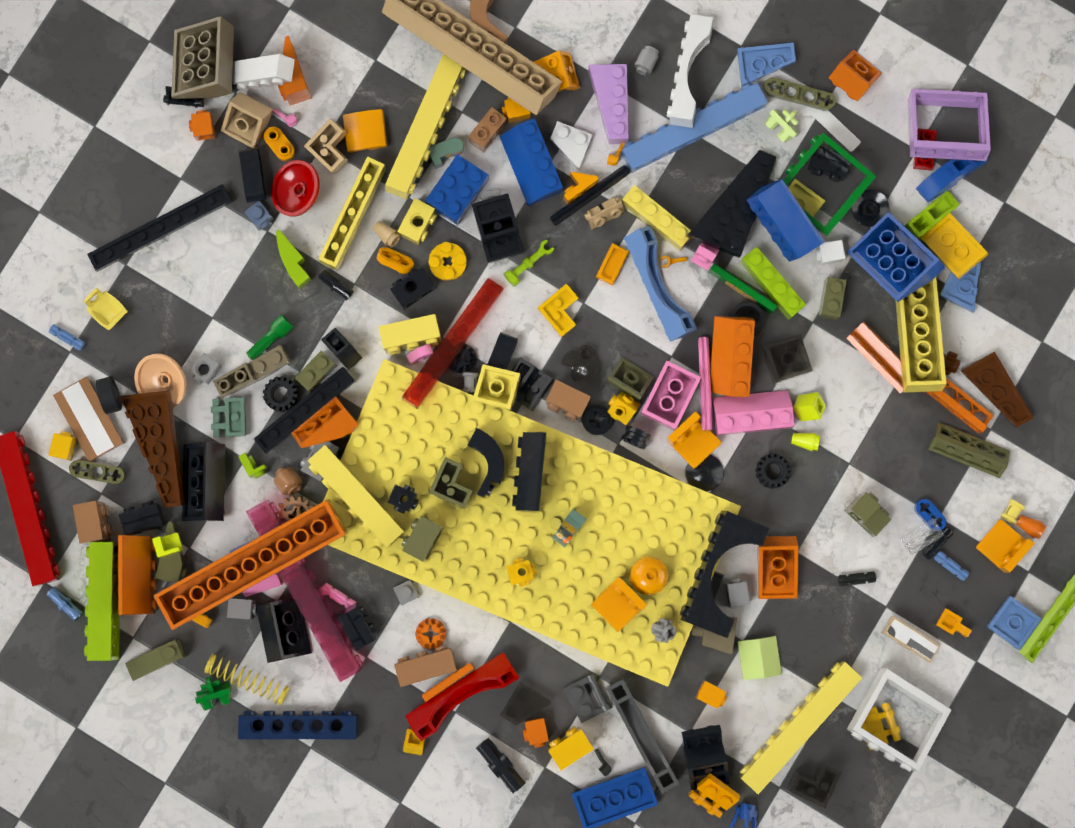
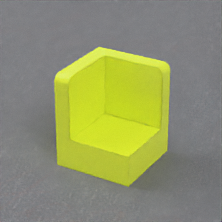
M819 392L798 395L793 406L800 421L821 419L826 408Z
M178 533L152 539L158 558L184 551Z

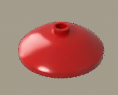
M302 160L290 161L280 168L274 177L271 188L273 204L280 213L296 217L306 213L313 206L320 189V181L316 169L308 162Z

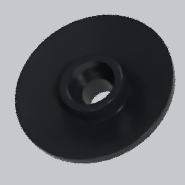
M865 190L851 207L854 219L865 227H873L890 210L887 198L876 190ZM866 207H871L872 213H868Z
M710 454L695 469L687 463L685 468L686 480L691 486L706 492L711 491L723 479V466L715 456ZM704 468L708 470V475L706 476L701 473Z

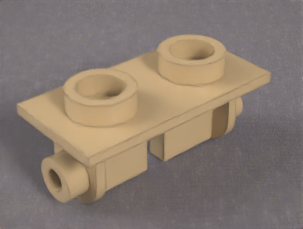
M612 197L602 203L603 210L596 206L586 211L587 213L584 216L589 221L591 230L602 226L605 222L617 218L625 212L622 201L618 197Z

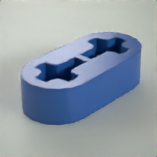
M921 499L915 503L914 510L916 514L931 530H942L946 526V518L931 501ZM920 504H927L928 506L926 507V509L930 514H928L926 511L921 512ZM931 516H933L935 519H941V521L939 522L940 527L938 525L933 526L934 520L931 518Z

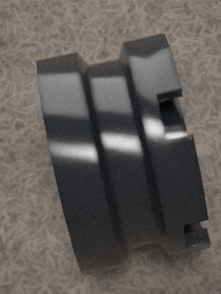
M627 425L625 428L626 433L622 435L621 440L645 450L647 446L646 441L650 439L651 435L641 429Z

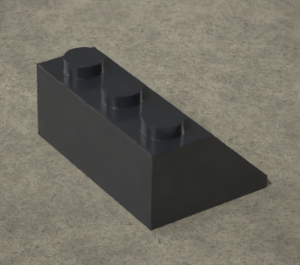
M300 597L256 606L267 663L312 653Z

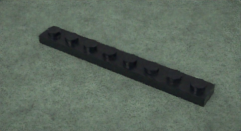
M222 184L87 255L95 271L98 272L232 203V200Z

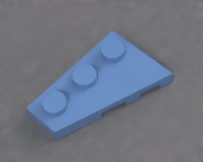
M794 43L737 49L741 87L796 62Z
M981 261L959 280L950 272L939 296L974 313Z

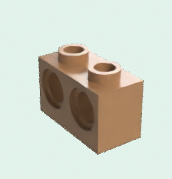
M491 107L469 134V142L484 153L507 125V118Z

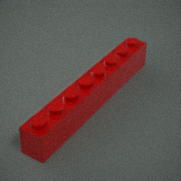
M13 431L0 435V469L31 584L33 587H38L58 581L61 573L58 564H55L54 547L50 546L49 543L50 531L48 527H45L43 521L45 520V513L39 506L40 495L38 490H35L33 484L35 483V476L29 469L30 458L24 451L25 439L19 432Z

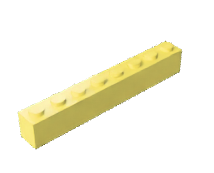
M445 54L442 55L385 184L386 192L406 200L409 194L412 195L415 190L416 184L414 182L416 177L420 178L423 167L421 166L423 161L427 162L431 151L428 149L431 144H435L438 137L436 132L438 128H442L445 121L443 116L451 108L452 101L450 100L453 95L456 96L459 90L458 82L460 79L463 80L467 69Z
M837 662L830 671L832 673L828 678L823 677L817 684L819 688L815 692L811 691L805 697L806 702L802 707L798 705L791 713L793 717L789 721L785 720L779 726L780 731L776 736L772 734L765 742L767 746L763 750L759 749L753 755L754 760L750 765L746 763L739 771L741 775L739 777L757 794L766 787L862 679L846 662Z

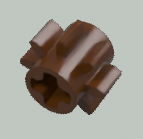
M951 351L944 354L945 375L947 376L951 372L956 373L961 360L956 359L958 354Z

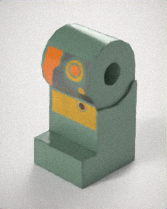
M454 137L429 147L428 150L431 151L430 157L435 169L442 166V160L452 156L455 157L457 154L462 155L464 146L461 139Z
M572 509L552 539L565 548L587 519Z

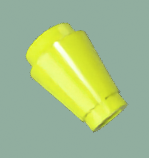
M793 433L791 444L812 452L813 450L818 451L820 435H816V433Z

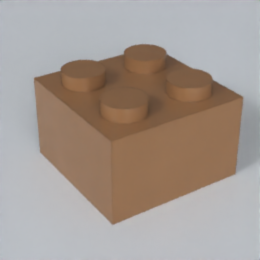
M555 380L545 404L548 405L547 409L555 413L560 411L565 414V418L575 422L576 419L580 421L591 396Z
M91 501L73 505L79 544L89 545V542L111 540L110 536L113 535V530L107 520L109 508L104 502Z

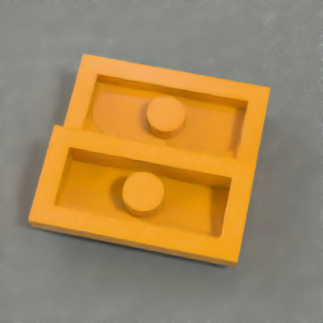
M382 109L343 115L344 129L347 132L345 136L347 152L353 153L366 149L375 150L388 147Z

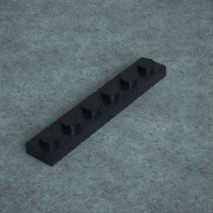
M341 367L254 438L255 442L265 454L269 453L335 396L338 397L356 381L344 367Z

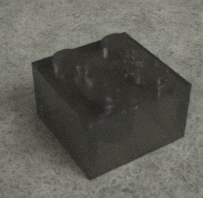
M801 334L762 348L773 385L810 374L813 371Z

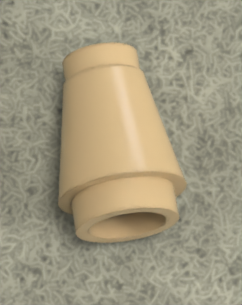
M377 221L372 228L386 246L394 247L401 238L397 230L381 221Z

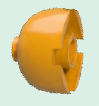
M652 556L642 557L632 565L629 573L630 582L634 589L644 595H655L661 592L667 585L669 578L668 569L660 559Z

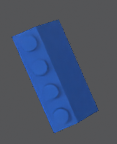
M535 118L516 125L500 136L527 206L563 193V186Z
M782 179L761 187L747 199L750 208L756 213L761 224L767 229L772 240L778 245L783 256L789 262L803 257L825 242Z

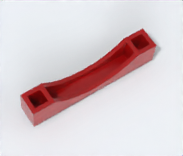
M503 652L414 709L405 717L414 734L420 741H423L438 731L446 716L462 701L482 691L505 688L519 679V676Z

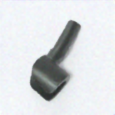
M596 749L594 752L602 764L598 770L604 776H607L612 768L605 761L599 749Z

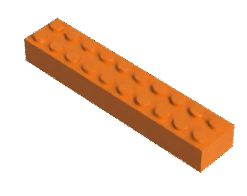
M326 500L153 596L170 628L174 630L348 533L330 500Z

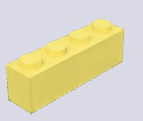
M634 185L622 199L624 207L645 224L651 226L656 233L680 251L690 240L686 236L691 230L637 186Z

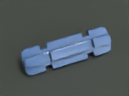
M55 324L49 329L50 334L55 337L57 336V338L65 343L73 345L77 350L81 351L85 342L64 329L61 330Z
M942 551L937 552L934 557L935 561L942 563L943 567L952 574H956V577L962 581L968 577L969 572L967 570L961 569L959 564L950 557H946L947 555Z

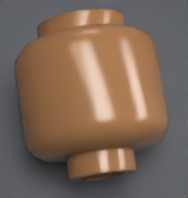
M282 467L276 471L274 484L283 495L293 496L301 490L302 478L294 468Z

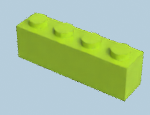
M757 247L741 259L740 264L788 320L806 306L804 301Z

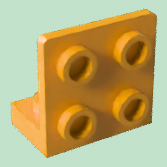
M559 50L534 61L535 64L562 81L558 92L564 89L572 91L580 89L571 53Z
M696 411L667 437L668 443L693 469L721 445V441L710 430H702L701 416Z
M999 519L977 544L976 549L1001 571L1010 573L1035 543L1029 538L1024 539L1007 523Z
M617 577L592 602L591 606L619 632L647 604L620 577Z

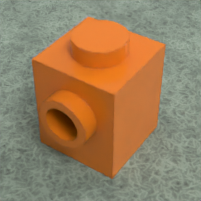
M206 110L196 111V114H191L192 120H189L190 132H193L196 141L215 139L212 114Z
M544 717L525 721L526 730H523L525 742L529 741V744L534 745V748L545 746V742H548L549 739Z

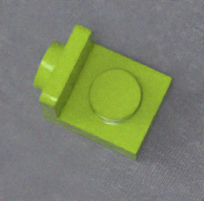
M243 453L238 456L250 478L254 477L257 479L265 475L264 471L268 469L265 464L255 469L254 466L257 464L252 455L248 456V454Z

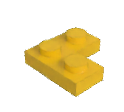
M567 284L537 307L538 311L561 338L576 326L565 310L579 298Z

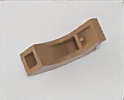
M471 0V21L507 44L508 36L496 28L487 17V11L495 0Z

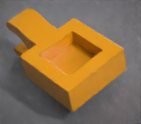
M946 608L935 624L951 635H954L955 631H957L961 635L969 637L972 631L960 624L963 619L962 617Z

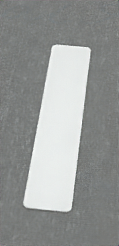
M806 92L804 99L810 102L814 100V96ZM802 105L850 152L861 143L829 111H822Z

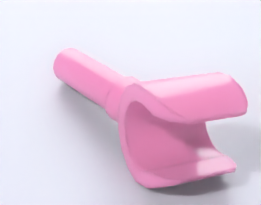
M276 108L273 109V113L281 117L289 127H293L298 123V120L292 113L287 117Z

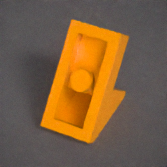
M570 172V177L577 186L572 185L564 191L566 194H564L563 199L569 204L595 186L599 178L595 175Z

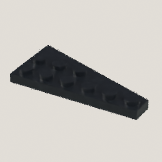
M759 150L686 237L740 258L756 213L750 208L747 199L761 187L767 185L777 157Z

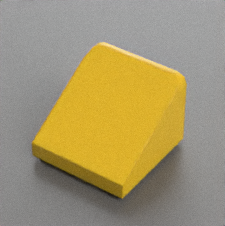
M407 729L403 752L422 755L425 739L420 741L412 729Z

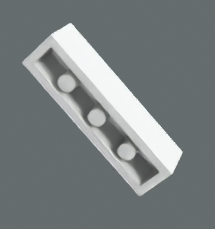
M282 54L233 61L232 85L237 86L239 90L247 91L248 88L259 89L260 86L271 87L273 84L283 85V83L291 82L295 59Z

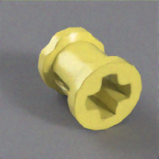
M1010 499L1007 509L1000 517L1015 525L1017 517L1021 511H1024L1025 507Z

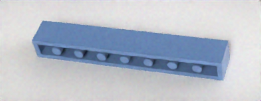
M751 83L746 84L741 88V91L737 93L732 91L724 96L725 99L721 101L714 100L708 104V107L696 109L693 128L675 125L668 126L666 124L657 129L658 132L652 135L647 133L640 137L641 140L625 144L621 154L631 173L765 108L768 102L758 83L753 85Z

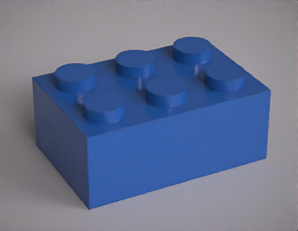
M457 154L425 202L435 208L437 213L458 226L470 209L471 204L474 203L489 181V174Z

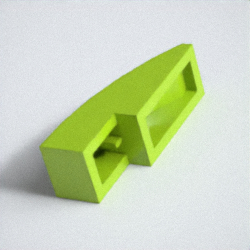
M946 191L904 225V227L919 239L960 204L949 191Z
M278 229L276 231V238L281 259L288 274L301 290L311 281V278L300 266L305 260Z

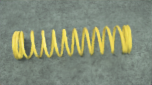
M212 654L209 658L207 665L205 667V673L213 675L217 670V678H220L224 674V681H227L231 677L232 685L235 684L238 680V687L240 688L246 682V691L249 690L253 685V694H255L260 688V697H262L267 691V700H269L274 695V703L278 702V705H282V703L284 702L289 690V686L286 685L284 687L282 693L275 701L280 682H278L273 693L268 698L273 679H271L267 688L261 695L262 687L266 676H264L260 685L254 692V687L259 673L256 674L251 685L247 688L248 680L252 670L249 671L247 677L240 685L242 673L245 668L243 667L236 680L232 683L233 676L238 664H235L232 672L225 680L230 660L228 661L221 675L218 677L223 657L221 658L219 664L217 665L216 669L212 672V674L211 669L215 663L216 654Z

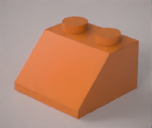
M853 49L828 78L836 87H840L845 91L849 98L858 102L881 76L882 72Z

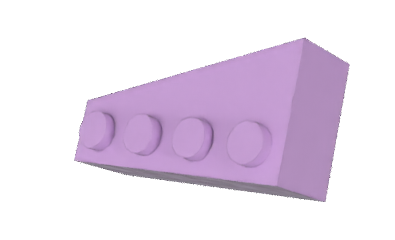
M627 64L589 65L588 72L608 144H627Z

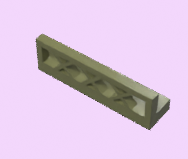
M940 422L936 426L935 436L928 449L997 478H1000L1006 470L1010 451ZM941 431L948 433L949 436L941 434ZM960 438L964 439L967 443L961 442ZM979 445L983 447L985 451L979 449L977 446ZM995 453L1003 455L1004 458L998 457Z

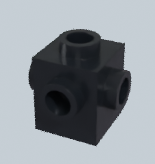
M395 484L387 503L395 506L393 510L405 514V511L410 512L411 509H416L419 499H417L418 494L414 493L415 489L410 486L404 485L402 488ZM407 496V501L403 503L401 501L402 497Z

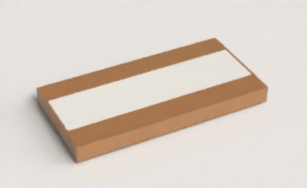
M87 376L53 395L89 462L124 444L109 414L106 415L104 413L97 392Z

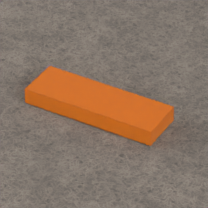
M469 662L422 694L425 702L475 667Z

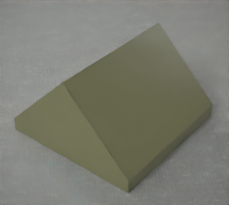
M621 357L606 382L616 389L630 394L634 400L639 402L654 376Z

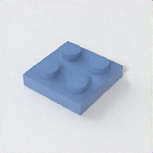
M1008 596L986 627L1015 649L1020 650L1042 619L1013 597Z

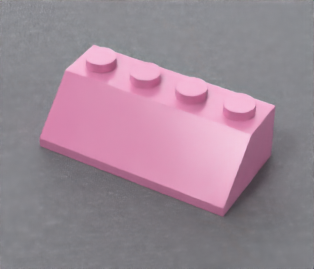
M788 390L750 394L749 397L725 396L712 398L716 436L795 427L793 407Z

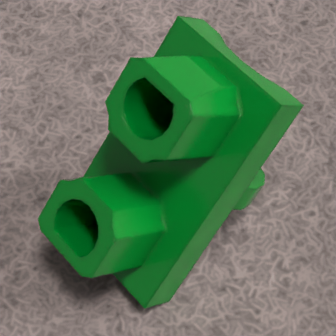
M211 676L206 677V683L200 685L201 690L196 691V703H200L204 711L212 709L214 707L212 699L218 697L221 705L231 703L232 686L230 681L221 684L219 679L213 681Z

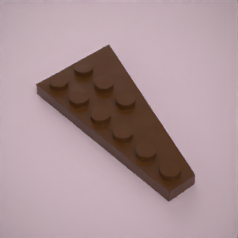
M171 391L118 396L120 402H123L127 419L130 418L133 425L132 431L142 455L149 463L150 467L148 469L150 474L154 475L157 482L156 488L164 507L185 505Z

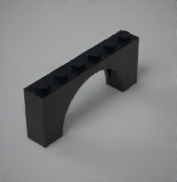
M722 510L715 519L716 527L708 537V548L702 553V563L694 574L695 582L688 590V600L686 605L684 604L681 608L680 620L728 638L734 619L724 614L714 601L711 591V576L714 566L726 551L742 544L763 546L769 528L729 511Z

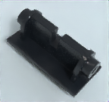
M165 87L166 95L163 97V102L167 103V105L175 104L204 108V98L173 99L171 97L172 87Z

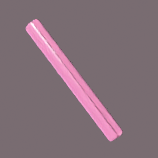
M699 337L702 430L708 431L713 428L709 338Z

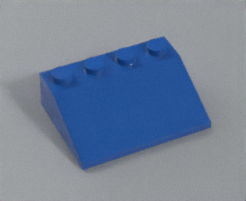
M889 212L847 251L897 302L932 281L945 268L941 261Z

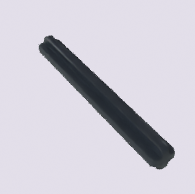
M623 165L553 214L550 217L551 222L557 226L629 175V168Z

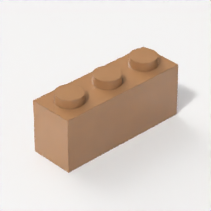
M445 645L435 648V653L428 654L427 651L417 653V658L409 660V656L397 659L398 663L394 664L400 687L457 671L452 649H447Z

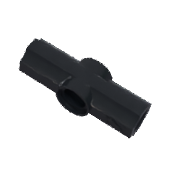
M489 737L476 747L477 751L488 763L491 771L498 779L500 778L510 792L514 794L526 783L513 768L514 765L508 757L499 751Z

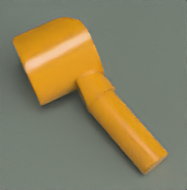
M621 143L615 155L609 153L608 165H617L619 156L624 148L623 146L626 143Z
M662 256L660 260L667 259L669 261L667 265H662L663 268H669L671 264L687 261L686 257L670 259L667 256Z

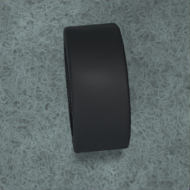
M750 301L741 302L731 310L729 317H736L738 312L743 309L752 310L758 318L757 326L754 328L755 337L764 327L765 314L756 303Z
M109 376L96 380L97 395L104 413L107 415L121 411L122 404L118 398L120 394L114 378Z

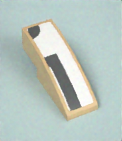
M894 616L889 618L881 632L931 663L940 647Z

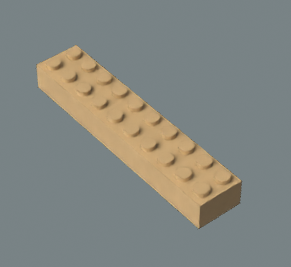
M385 0L382 10L383 14L533 114L537 115L556 97L562 82L561 80L440 0Z

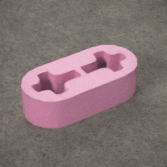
M431 345L418 347L407 354L409 364L421 362L433 355Z

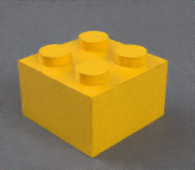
M574 726L565 732L567 736L562 739L557 737L549 742L548 752L560 771L594 750L581 727L576 728Z

